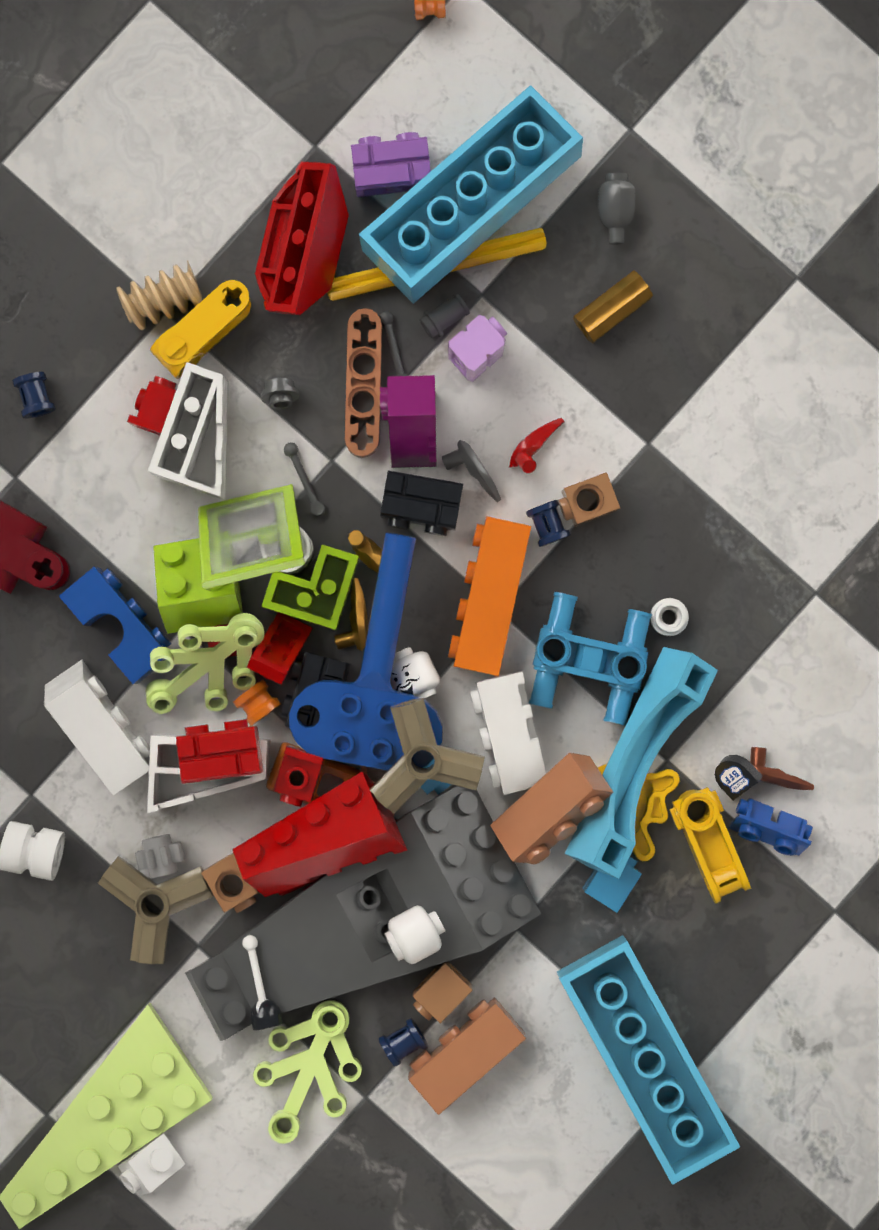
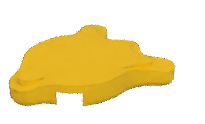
M607 764L597 767L601 774H603ZM672 769L647 773L636 810V844L632 851L640 861H648L655 854V846L647 831L648 825L652 822L663 824L668 819L665 797L676 789L680 782L679 775Z

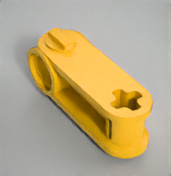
M228 280L220 284L175 326L165 331L154 342L150 352L176 379L181 378L186 362L197 365L205 354L248 316L251 302L246 286L236 280ZM228 296H231L233 299L239 297L240 305L238 307L234 304L227 305L226 298Z
M706 787L701 790H688L681 794L677 800L672 802L673 808L669 809L677 830L682 829L714 903L721 902V897L739 889L744 891L751 889L745 870L720 814L724 809L716 791L710 792L709 788ZM697 800L703 801L706 808L703 817L697 820L690 819L687 814L689 805Z

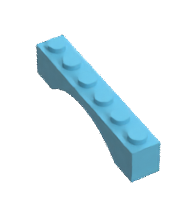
M663 647L602 774L613 793L603 801L604 806L601 810L585 817L578 824L577 830L565 851L566 855L591 869L617 879L620 878L636 844V810L649 768L672 732L688 715L702 705L717 674V669L693 653Z

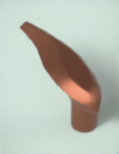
M751 747L750 763L763 775L760 781L790 789H814L813 784L801 778L786 774L778 768L765 767L767 748Z

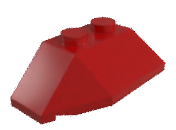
M301 161L295 169L296 173L284 184L272 201L255 271L259 290L265 300L263 302L265 310L269 312L301 315L332 288L349 214L336 166L331 163Z

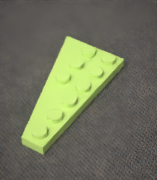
M150 1002L0 1194V1201L19 1229L212 1100V1095Z

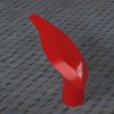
M562 417L528 434L513 451L509 467L519 466L525 473H532L537 466L532 456L543 447L550 435L564 423Z

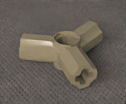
M424 698L408 700L390 707L404 755L370 788L376 799L386 809L395 813L428 779L477 791L485 756L437 745ZM426 750L433 755L435 761L430 767L420 768L415 765L412 756L417 751Z
M118 856L103 874L98 884L136 913L131 961L144 964H164L170 915L214 897L201 874L203 871L202 866L156 884ZM154 894L162 899L164 907L161 913H152L146 908L145 900L148 895Z

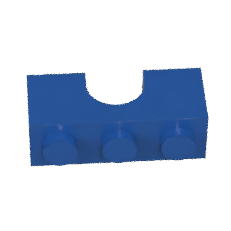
M94 566L60 594L59 597L84 626H91L100 617L111 614L118 618L124 630L123 639L120 645L108 656L132 684H139L153 672L150 665L151 651L157 647H169L172 643L160 628L155 627L152 630L143 619L147 615L145 610L133 597L127 600L118 590L123 585L109 568L103 572L101 568ZM162 658L157 661H165L167 659Z

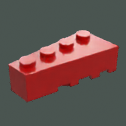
M360 772L232 850L243 880L264 897L310 883V878L322 874L331 876L342 872L343 867L358 862L365 865L377 861V856L389 852L398 854L407 851V848L392 812L386 809L370 791V788L375 783L365 773Z

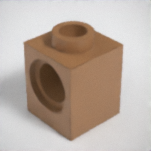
M607 472L563 488L561 492L564 498L558 500L564 519L566 521L572 519L575 527L620 509ZM589 491L596 496L597 506L594 510L584 511L578 506L577 495L580 492Z
M234 853L201 872L224 913L231 908H234L236 913H239L257 902L253 895L257 894L258 891L243 880ZM229 874L240 877L243 882L242 892L238 894L227 892L223 885L224 877Z
M449 961L438 964L413 990V997L417 1000L413 1006L428 1021L434 1017L441 1024L473 991L472 984Z

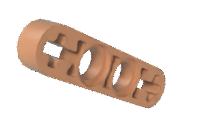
M366 308L358 309L350 316L347 328L345 443L350 453L360 458L373 455L378 449L380 442L382 324L378 314ZM364 317L369 318L370 324L376 325L375 329H371L368 332V344L376 343V349L366 346L353 349L354 342L361 344V332L359 329H354V326L361 324ZM366 354L374 359L375 367L371 373L361 375L354 370L353 363L359 355ZM367 392L372 395L374 406L370 411L361 413L354 409L352 401L356 394ZM352 417L359 420L375 418L374 425L366 423L367 437L373 438V443L366 444L365 450H359L357 443L351 442L352 437L359 435V423L351 424Z

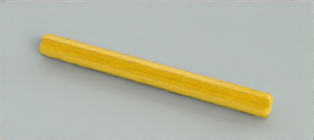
M536 228L487 240L450 272L543 250L547 245L545 233L542 228ZM377 267L334 278L332 288L327 294L330 300L335 301L395 285Z

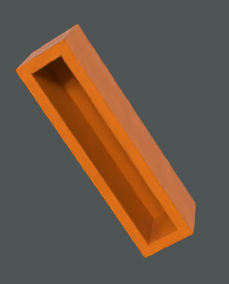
M486 516L484 525L477 523L472 546L479 547L476 562H468L464 583L471 584L468 599L460 598L456 620L463 622L460 636L452 635L448 658L455 659L454 667L499 676L531 526Z

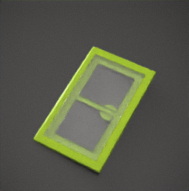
M292 484L198 508L201 580L204 589L305 565L295 493Z

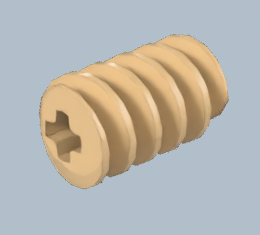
M188 260V272L184 273L175 264L173 265V278H170L163 270H160L159 283L157 284L149 275L145 276L144 289H141L135 281H131V294L127 295L120 286L116 287L119 299L130 323L133 322L140 330H144L146 328V317L153 324L157 325L160 323V311L168 319L174 318L175 305L185 314L188 313V300L195 306L202 301L201 291Z

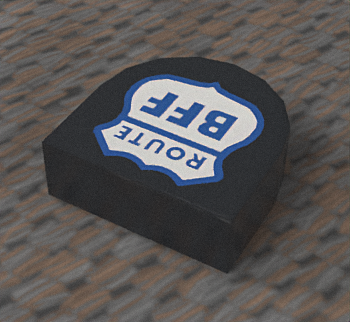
M739 755L724 757L716 767L714 774L716 782L732 801L757 784L763 776L746 758Z

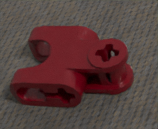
M0 500V589L11 594L19 579L46 590H57L63 587L70 576V566L67 560L39 543L48 527ZM43 564L50 565V569L54 571L51 577L45 576L44 571L41 570Z

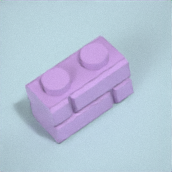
M478 315L466 326V331L461 330L448 342V359L468 381L473 382L486 371V366H492L503 356L507 332L494 317L487 320L485 316Z

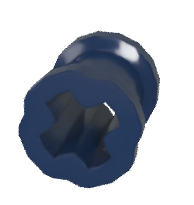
M33 372L12 380L14 387L19 389L24 407L21 414L25 419L40 417L56 410L55 404L49 401L44 383L47 377L44 372Z
M558 500L550 501L526 511L527 517L532 518L540 539L537 542L539 547L571 536L569 530L564 529L557 511L559 506Z
M413 1018L406 1020V1025L391 1035H383L378 1038L384 1052L394 1067L400 1065L403 1058L418 1049L424 1051L429 1048L425 1037Z

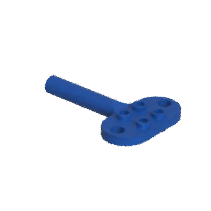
M385 533L358 679L354 682L320 680L307 686L294 699L289 712V728L295 742L307 753L323 757L324 759L387 771L404 755L390 707L408 700L419 699V697L395 691L391 686L390 679L416 543L415 537ZM424 700L436 743L441 745L443 740V724L437 711ZM312 705L319 711L320 719L317 724L307 726L300 721L298 712L302 706ZM420 750L412 756V759L416 766L423 768L434 757L430 752Z

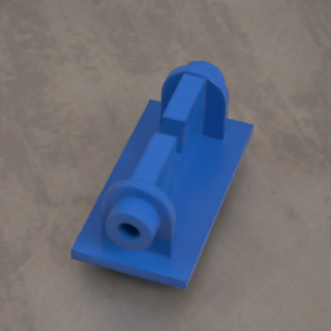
M751 798L747 801L740 799L736 808V813L739 815L731 822L728 829L738 832L741 838L752 842H765L774 846L777 852L790 856H799L811 845L812 841L808 839L812 833L813 826L808 825L806 819L781 810L777 822L771 821L774 807Z

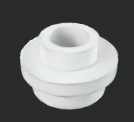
M666 598L658 601L650 613L652 614L650 621L653 628L664 636L677 635L688 624L689 615L687 608L677 599ZM666 610H671L675 613L676 619L671 625L664 623L662 620V615Z

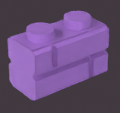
M416 132L401 133L396 135V140L381 142V137L368 136L360 138L358 140L359 144L351 145L357 197L408 192L431 172L427 137L419 138V134Z

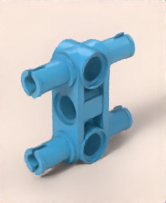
M554 592L548 624L543 625V628L540 629L532 665H534L533 669L537 670L529 704L552 709L559 675L563 676L564 673L608 682L611 691L603 721L626 726L633 693H638V689H641L642 680L646 673V662L649 652H647L648 648H645L644 645L652 614L628 609L622 642H618L617 645L573 635L570 626L578 597ZM550 639L559 641L564 648L562 657L557 661L547 660L543 654V646ZM626 656L632 657L637 663L636 674L628 679L622 677L618 671L619 661Z

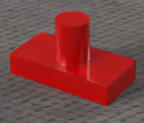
M278 612L266 631L263 641L252 654L247 668L266 679L282 685L313 628Z

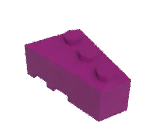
M435 375L387 376V387H380V411L382 421H388L391 468L437 467Z

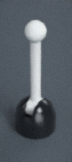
M248 935L243 939L242 945L248 950L259 1000L251 1010V1023L253 1030H262L283 1024V1019L278 1005L266 999L255 950L258 941L255 936Z

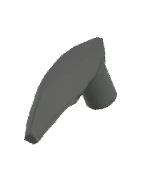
M459 440L457 450L442 456L446 469L450 470L464 463L470 475L479 481L484 490L496 502H499L501 497L482 462L468 443Z

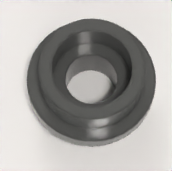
M289 378L270 379L264 383V390L261 392L262 402L270 404V407L273 409L289 408L292 406V402L299 398V390L294 386V381Z

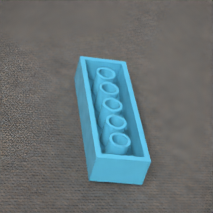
M530 85L359 233L362 251L414 304L581 158L583 137Z
M623 935L557 971L559 980L672 1185L740 1148L732 1130Z

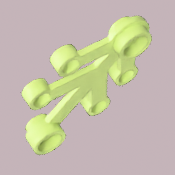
M241 613L231 618L227 626L197 627L191 624L182 626L178 630V643L181 649H169L167 647L153 649L150 653V665L152 670L157 673L169 672L176 664L192 665L171 681L168 679L151 681L146 687V702L149 708L159 714L170 712L177 703V696L206 673H208V688L204 692L205 706L211 711H221L226 708L228 697L227 691L224 688L225 658L237 650V666L232 670L233 685L239 690H248L256 683L255 672L248 669L247 665L252 656V648L258 646L264 639L262 623L252 614ZM189 636L195 637V638H193V639H185L186 637H189ZM202 642H220L213 648H199ZM162 658L167 659L165 661H157Z
M326 1000L319 1003L312 1013V1018L289 1028L284 1026L274 1028L269 1035L268 1041L270 1047L279 1052L288 1049L291 1042L314 1034L316 1035L309 1049L274 1063L263 1061L256 1066L253 1072L256 1084L267 1087L272 1085L275 1079L300 1070L283 1110L274 1113L269 1122V1134L278 1143H289L297 1137L300 1129V1121L297 1115L314 1076L324 1098L323 1108L325 1113L330 1117H339L345 1112L347 1100L342 1093L338 1092L324 1057L329 1041H331L340 1061V1077L346 1082H354L361 1075V1062L353 1057L344 1034L349 1026V1013L346 1007L338 1001ZM326 1013H334L338 1018V1022L334 1025H327L323 1019ZM276 1033H284L288 1039L287 1043L284 1045L276 1044L273 1039ZM353 1063L357 1067V1073L352 1076L345 1074L343 1071L344 1065ZM261 1068H268L272 1072V1078L262 1080L258 1075V1071ZM333 1098L339 1099L342 1103V1108L337 1111L331 1110L328 1106L329 1100ZM283 1118L289 1119L292 1123L291 1129L287 1131L281 1130L278 1126V1121Z

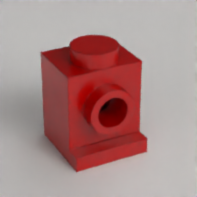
M155 376L153 382L149 381L147 389L141 388L135 402V410L139 411L137 417L129 414L127 422L134 427L160 436L176 393V383Z
M290 745L286 746L273 791L281 793L279 800L299 807L302 806L303 800L311 802L325 759L307 753L303 749ZM293 771L303 773V784L294 785L291 782L290 775Z

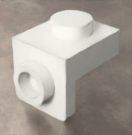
M162 1133L132 1157L123 1160L118 1164V1168L122 1172L120 1179L124 1186L131 1193L143 1196L153 1192L182 1168L185 1162L165 1134Z

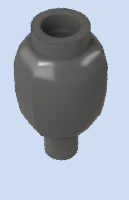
M627 173L605 174V182L599 187V217L602 224L609 228V244H624V228L631 223L634 217L635 187L628 181Z

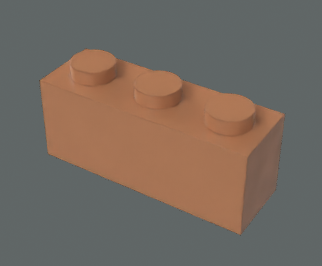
M569 752L490 826L512 862L537 864L549 856L550 849L556 843L573 835L577 830L576 826L585 817L601 810L604 806L603 801L613 791L590 756Z
M495 997L489 1003L485 999L477 1003L468 1012L467 1015L470 1019L460 1028L456 1025L451 1026L440 1036L438 1040L441 1044L434 1051L429 1053L427 1050H424L409 1064L412 1068L408 1074L409 1082L438 1115L526 1039L524 1030Z

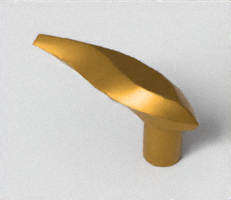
M358 530L348 533V540L356 555L359 556V559L365 565L378 573L382 549L372 539L366 537Z
M353 578L351 593L352 609L349 616L352 630L335 635V643L339 650L356 645L358 650L363 651L368 632L367 609L359 579Z

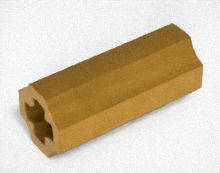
M633 270L574 315L573 320L586 339L593 344L649 301L653 293L642 277Z

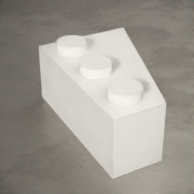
M186 362L148 468V472L154 476L225 500L228 395V381L224 375Z
M80 660L45 684L44 706L114 796L149 772L150 748L140 735L134 736L128 727L130 722L119 706L113 705L107 696L108 693L103 684L95 675L93 676L85 662Z
M519 671L475 682L477 690L471 691L470 694L475 714L483 712L486 727L479 729L484 751L492 749L495 760L494 765L488 766L493 787H501L503 795L530 789L546 774L532 719L531 706L528 703L524 687L523 672Z
M156 734L150 736L147 814L267 779L270 769L271 739H259L263 763L262 773L182 784L176 737L182 735Z

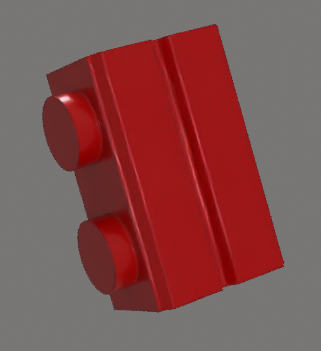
M247 719L224 722L225 730L209 732L208 724L185 727L186 735L176 737L182 784L262 773L263 763L258 727H248Z

